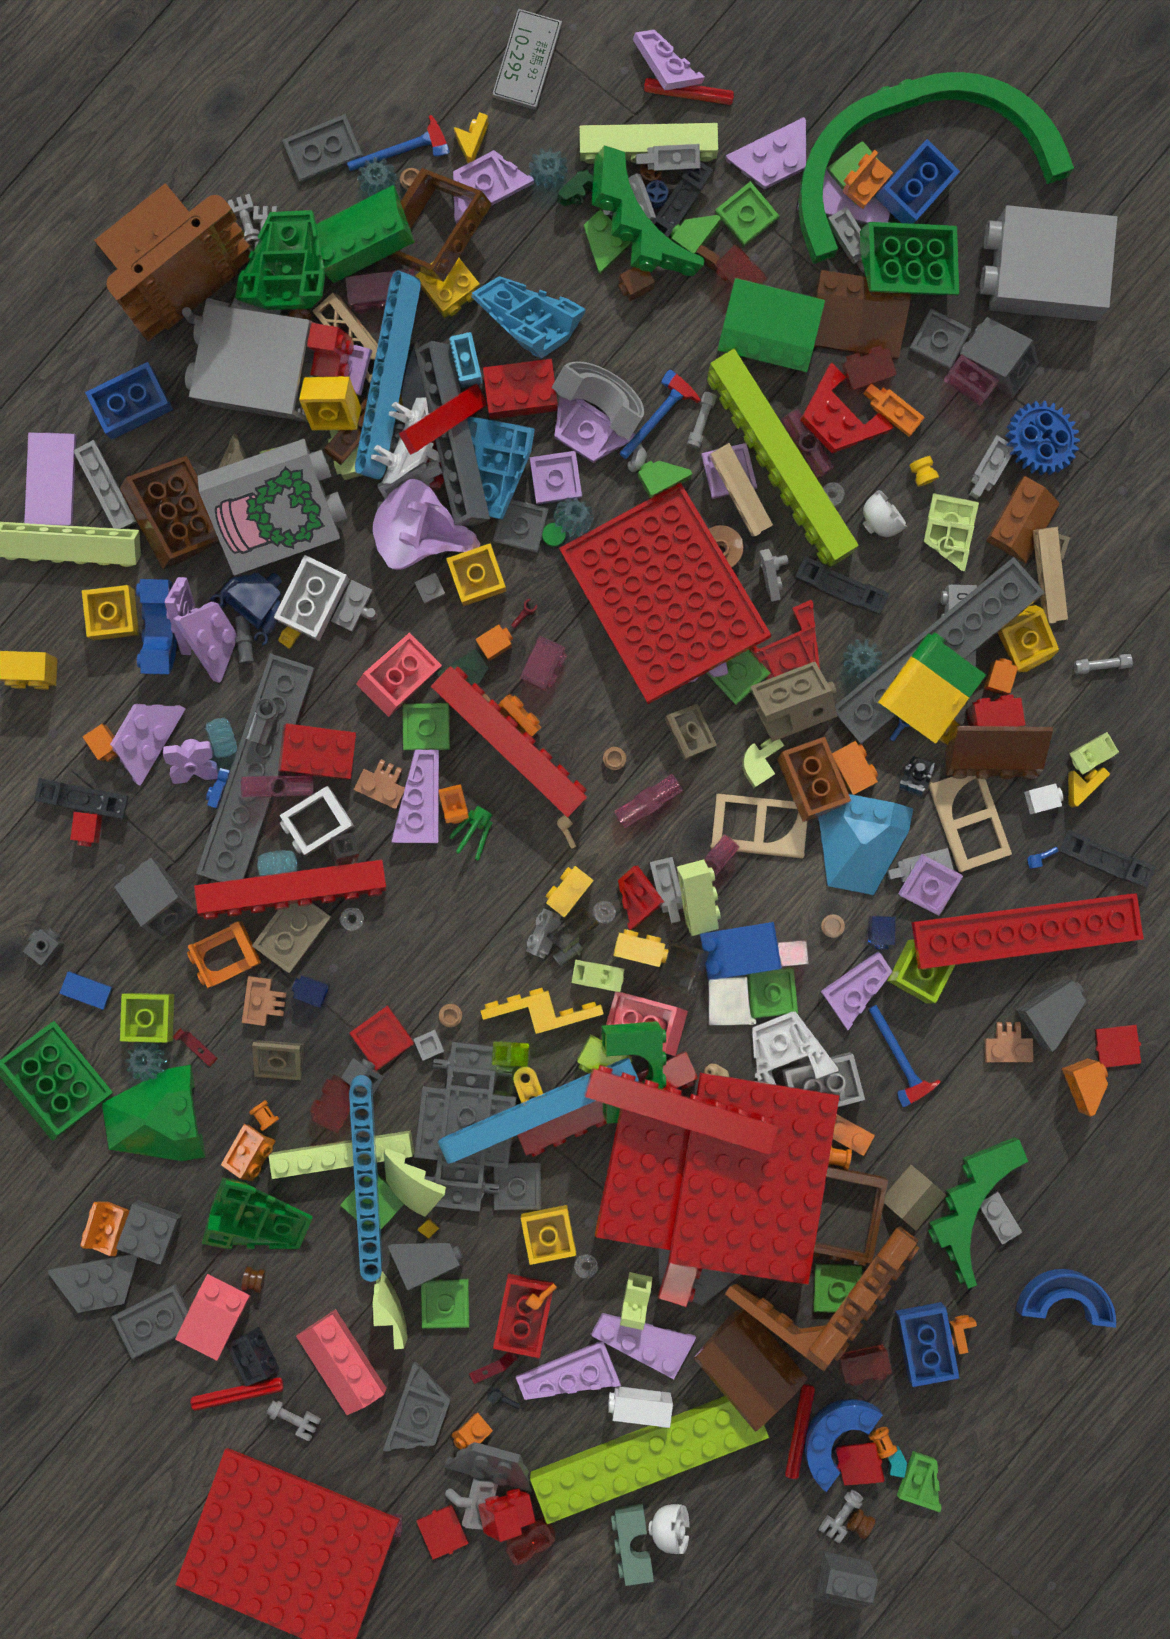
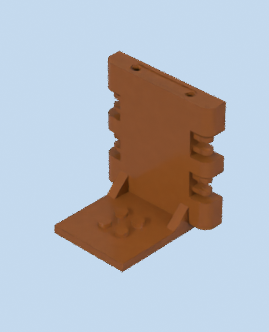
M165 183L94 240L117 268L107 279L109 292L147 342L163 329L169 330L184 317L182 310L185 307L190 308L191 311L235 277L238 274L237 270L250 260L248 256L252 249L244 239L245 234L235 222L237 218L232 208L219 195L207 197L189 212Z
M901 1226L897 1227L826 1325L807 1328L797 1327L784 1313L780 1314L773 1308L774 1306L764 1298L761 1299L741 1282L730 1286L725 1295L821 1370L825 1371L833 1359L838 1362L850 1345L846 1342L847 1339L853 1341L863 1327V1324L860 1323L862 1318L867 1322L878 1306L874 1303L875 1300L882 1301L892 1287L888 1284L891 1279L896 1281L905 1269V1266L902 1265L904 1260L911 1261L919 1249L916 1245L919 1240Z

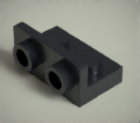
M260 1327L226 1343L246 1387L268 1378L279 1370L276 1359Z

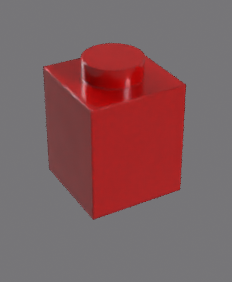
M74 812L70 840L78 841L77 845L88 847H91L92 842L99 843L102 815Z

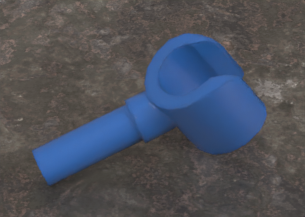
M899 718V724L889 739L895 741L902 729L910 725Z
M1054 847L1044 853L1029 856V868L1042 867V859L1059 852L1058 848Z

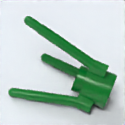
M479 806L474 811L471 810L468 814L469 818L464 819L449 836L450 839H453L470 821L472 826L456 850V853L460 854L475 829L482 830L484 827L475 856L476 861L480 859L488 831L493 824L490 821L493 815Z

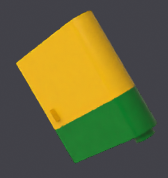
M934 632L932 635L927 633L878 703L936 744L986 674L943 644L946 640Z

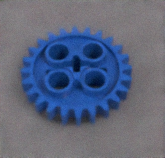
M1037 401L1031 405L1028 403L1010 418L1011 423L1007 426V429L1010 431L1005 437L1011 439V441L1006 445L1014 448L1010 455L1017 454L1018 457L1015 462L1017 463L1022 460L1024 462L1022 468L1025 469L1027 466H1030L1031 473L1037 469L1039 475H1043L1046 471L1048 475L1055 471L1058 473L1075 459L1076 456L1074 454L1079 450L1075 445L1080 442V439L1074 437L1079 430L1072 429L1076 422L1068 421L1070 414L1062 415V407L1058 411L1055 410V403L1047 407L1046 401H1043L1040 405Z

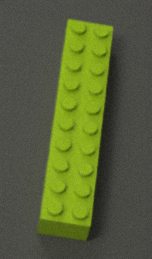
M732 349L711 362L707 378L710 387L713 390L717 389L721 396L719 400L724 409L729 408L733 415L731 419L737 429H742L745 434L743 437L748 447H753L758 454L756 455L758 463L762 468L766 467L770 473L768 475L770 482L774 487L778 486L782 492L780 494L782 501L786 506L790 505L794 511L792 514L794 520L806 530L805 537L811 545L814 544L818 549L817 555L822 564H827L830 568L853 554L859 546L736 350Z
M726 1396L672 1416L670 1428L649 1425L531 1471L530 1480L546 1523L550 1524L765 1440L769 1436L764 1425L755 1432Z

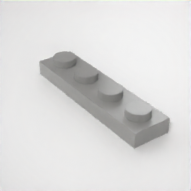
M92 440L73 450L113 528L126 529L138 523L96 442Z

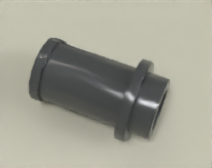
M576 939L568 940L569 943L556 954H553V957L561 967L577 954L581 955L580 952L583 948Z

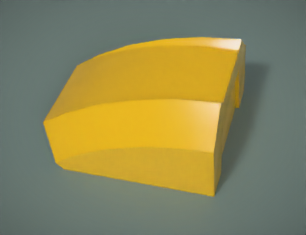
M1037 605L1026 608L998 632L1014 666L1018 667V672H1027L1050 660L1059 651L1044 610Z

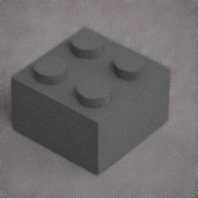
M140 1200L134 1202L116 1249L161 1265L167 1259L182 1215Z

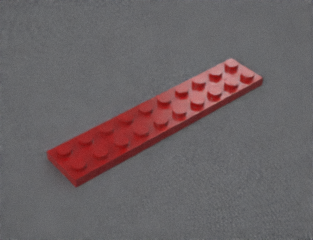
M1137 893L911 922L918 969L1143 940Z

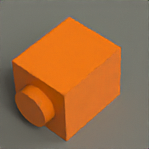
M500 625L495 626L476 638L477 644L488 661L512 647L510 641L513 640V637L506 627L502 629Z
M999 658V661H993L984 689L1004 696L1010 694L1018 667L1012 665V661Z
M101 724L83 736L98 760L109 762L118 756L110 745L114 735L108 726Z

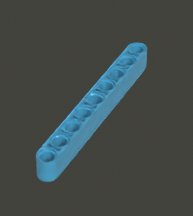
M396 271L392 275L389 284L355 462L356 473L377 480L383 477L386 465L371 459V455L382 456L374 450L377 445L387 451L390 449L395 418L389 416V412H397L392 407V404L399 402L421 287L419 278L401 271Z
M629 1058L606 1066L613 1069V1074L621 1076L622 1072L636 1076L635 1081H639ZM590 1074L438 1140V1144L447 1164L458 1161L596 1101L584 1096Z
M359 1075L351 1081L349 1092L359 1260L362 1278L372 1282L380 1278L383 1263L373 1089L371 1080L367 1076ZM363 1086L367 1091L360 1093L355 1088ZM358 1109H365L368 1113L360 1115L356 1111ZM364 1131L369 1136L364 1138L359 1136L358 1133ZM361 1154H367L371 1158L364 1160L359 1156ZM368 1176L372 1180L365 1182L361 1177ZM368 1198L373 1202L366 1204L362 1200ZM365 1221H372L374 1224L371 1225V1226H368V1225L364 1224L363 1222H365ZM370 1242L376 1246L367 1247L365 1244ZM372 1264L375 1265L377 1268L369 1269L367 1265Z

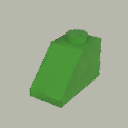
M713 215L686 219L681 226L677 224L670 234L672 237L671 241L696 254L700 245L704 246L719 227L721 217Z
M652 461L647 462L640 467L641 471L638 472V478L650 499L680 482L682 484L690 480L692 477L690 469L662 461L655 463Z

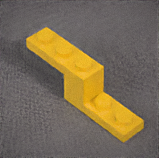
M543 988L529 991L530 996L521 998L520 994L508 997V1002L500 1005L498 1001L484 1004L485 1009L481 1010L484 1020L528 1007L536 1034L603 1014L601 1004L596 1005L595 1002L582 1005L583 1009L576 1012L573 1011V1008L560 1011V1016L556 1017L549 991H543Z

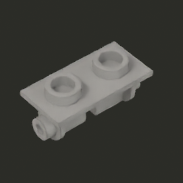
M543 908V911L537 916L534 933L528 938L527 952L543 959L549 954L554 940L548 938L547 935L550 933L556 936L562 923L560 920L561 915Z

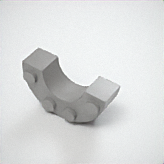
M567 363L563 366L551 387L562 398L570 401L583 399L600 407L609 417V427L618 436L628 440L644 415L641 399L625 381L612 372L591 363Z

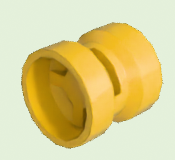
M931 456L921 458L909 465L911 471L917 473L915 481L918 487L929 484L939 478L937 471L931 468L933 465Z

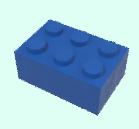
M926 139L874 197L901 223L913 224L960 171Z
M148 362L85 392L105 434L111 440L173 410L154 369Z
M940 1302L895 1311L907 1377L912 1387L959 1379L946 1307Z

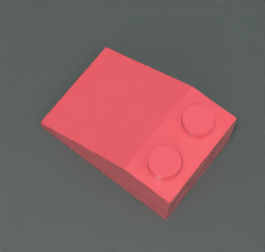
M408 633L365 671L356 685L389 717L442 665Z
M615 991L606 1025L658 1021L661 1028L666 1031V1043H663V1051L666 1054L676 1056L688 1011Z
M207 1274L175 1340L218 1361L251 1295Z

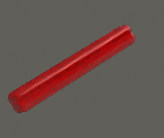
M646 78L644 84L645 92L727 105H731L734 98V92L731 90L698 85L664 90L658 79Z
M279 1377L256 1382L247 1387L243 1385L194 1396L191 1398V1407L196 1411L281 1392L284 1388L283 1381Z
M803 1384L801 1388L785 1472L786 1477L791 1479H797L799 1476L815 1392L814 1386Z

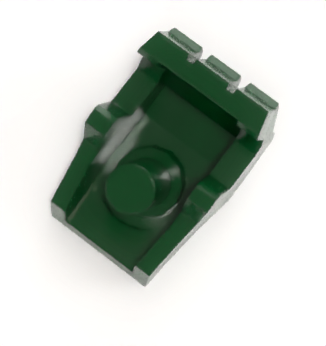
M588 170L577 172L560 190L557 202L563 207L571 204L582 205L584 202L582 197L586 194L585 190L590 191L591 194L593 193L594 176Z

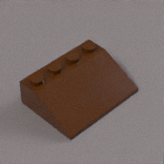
M821 270L815 297L824 299L825 303L814 346L899 359L911 294L869 292L866 277Z
M187 456L125 478L120 491L162 569L181 563L220 542L199 493L198 476Z
M957 726L945 749L946 776H953L956 779H963L967 776H976L978 779H987L991 776H1000L1001 779H1011L1014 776L1023 777V779L1028 780L1035 779L1044 770L1053 727Z
M743 1308L731 1313L693 1357L755 1432L773 1417L799 1391L808 1379L764 1325Z

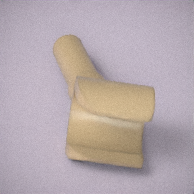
M563 815L558 819L557 825L566 836L570 848H574L576 845L568 830L573 823Z

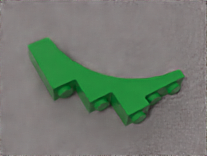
M604 145L594 161L592 205L613 212L611 236L632 242L631 266L649 272L660 266L663 269L673 270L685 276H694L704 266V257L687 251L658 230L642 210L630 186L626 170L625 152Z
M1015 1137L964 1157L965 1164L962 1165L966 1177L971 1178V1180L946 1190L948 1195L945 1198L950 1211L954 1210V1212L929 1222L931 1229L928 1230L933 1244L937 1242L941 1248L949 1247L945 1250L951 1262L955 1261L957 1270L954 1272L957 1280L968 1289L977 1285L970 1255L971 1233L977 1212L986 1195L1000 1179L1013 1169L1028 1162L1020 1140Z

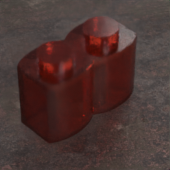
M545 1517L536 1519L535 1523L530 1524L527 1530H521L522 1535L508 1539L506 1552L514 1565H521L530 1560L534 1553L542 1552L554 1543L555 1530L551 1523H546Z

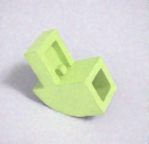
M1108 732L1069 754L1072 757L1075 768L1084 774L1098 764L1110 759L1119 751Z
M768 739L760 745L761 750L754 743L745 752L742 767L745 776L753 788L775 774L765 758L784 746L780 739L773 742L771 739Z
M575 960L571 983L620 992L624 980V969Z
M629 1272L621 1311V1326L640 1330L644 1329L652 1277Z

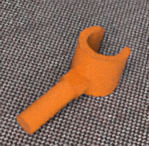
M553 1283L539 1297L532 1293L526 1301V1305L532 1309H538L546 1297L556 1290L557 1287Z

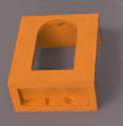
M242 921L235 922L226 929L197 943L188 945L190 950L187 952L192 964L196 963L200 971L197 973L202 985L206 984L207 988L222 983L262 963L256 949L252 946L253 943ZM236 937L245 958L219 971L209 970L204 963L206 952Z

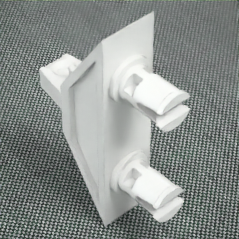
M416 398L412 410L394 402L392 407L398 412H389V416L405 423L403 430L429 414L426 398ZM401 438L394 454L377 445L374 450L382 456L371 455V459L388 466L382 481L383 484L393 483L422 462L426 463L427 460H437L440 463L438 451L432 449L433 443H429L416 453L410 455Z

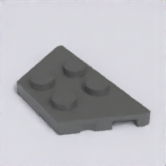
M659 1248V1285L661 1286L670 1250ZM702 1269L700 1278L695 1279L692 1288H696L693 1302L702 1306L738 1278L740 1274Z
M125 1254L52 1268L48 1270V1273L77 1313L126 1303L130 1283H132L134 1269L139 1257Z
M414 1362L383 1451H391V1449L398 1448L409 1449L416 1446H432L436 1443L451 1397L417 1362Z
M473 1442L467 1448L458 1451L455 1458L449 1456L446 1459L444 1468L469 1474L476 1479H487L494 1481L498 1485H508L532 1492L533 1486L531 1480L528 1479L529 1471L523 1464V1459L519 1454Z

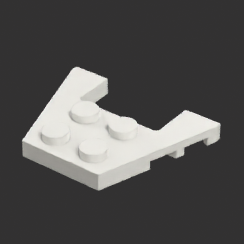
M790 1012L752 1028L754 1058H756L757 1063L755 1078H757L758 1082L776 1085L772 1075L773 1069L807 1056L810 1059L817 1079L839 1071L838 1067L796 1012Z

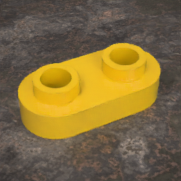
M521 1067L515 1072L513 1079L521 1103L529 1100L531 1096L537 1097L543 1094L536 1072L532 1068ZM528 1074L530 1077L529 1082H523L521 1076Z

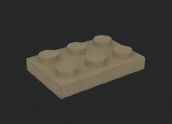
M298 903L289 904V908L276 912L252 946L286 972L291 973L332 917L314 903L309 906H298Z

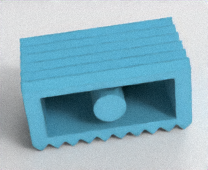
M469 332L451 336L449 341L460 387L467 388L476 383L477 385L482 384V376L472 334Z

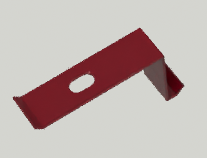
M180 1028L173 1035L176 1041L181 1040L209 1067L218 1059L189 1031L184 1032ZM198 1048H202L204 1050V1053L201 1054L198 1051Z
M507 1352L498 1361L469 1373L473 1383L476 1384L505 1371L517 1358L514 1353ZM485 1370L488 1371V1374L486 1375L482 1373Z

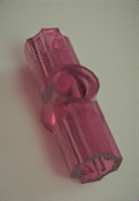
M797 409L787 414L781 421L813 474L818 479L832 471L834 466L821 447L818 438L800 421L802 414ZM805 439L810 440L813 443V448H805L802 445V441Z
M671 774L653 787L650 786L634 796L632 801L624 804L614 813L622 826L627 828L640 818L647 817L661 808L663 803L680 794L683 789L674 775Z
M312 775L241 777V797L313 795ZM279 779L283 787L280 792L275 793L271 789V783Z
M724 834L702 860L705 862L712 861L716 864L717 869L714 872L716 877L740 846Z

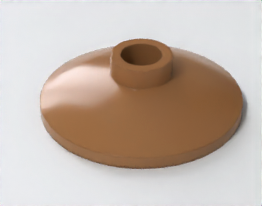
M720 525L709 528L719 548H725L723 554L731 568L734 567L743 554V542L740 535L728 526Z

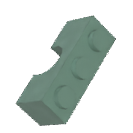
M643 1503L615 1507V1516H611L613 1531L618 1530L619 1539L615 1540L616 1555L621 1554L622 1563H618L620 1578L625 1579L626 1586L654 1582L650 1551L639 1552L630 1545L634 1537L647 1534Z

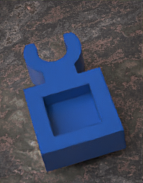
M220 768L216 783L207 792L206 800H208V806L218 808L230 774L229 770Z

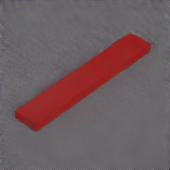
M476 383L400 432L399 436L409 454H414L487 405V402Z

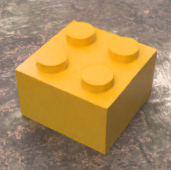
M304 377L299 401L311 429L357 430L361 406L350 377Z
M491 544L446 558L463 606L506 592V586Z
M129 585L82 590L86 635L88 638L94 641L139 635L133 588Z
M0 651V680L5 682L6 686H11V688L26 689V685L34 687V689L48 690L49 686H56L57 658L46 652Z
M567 1205L521 1214L530 1265L576 1256V1247Z

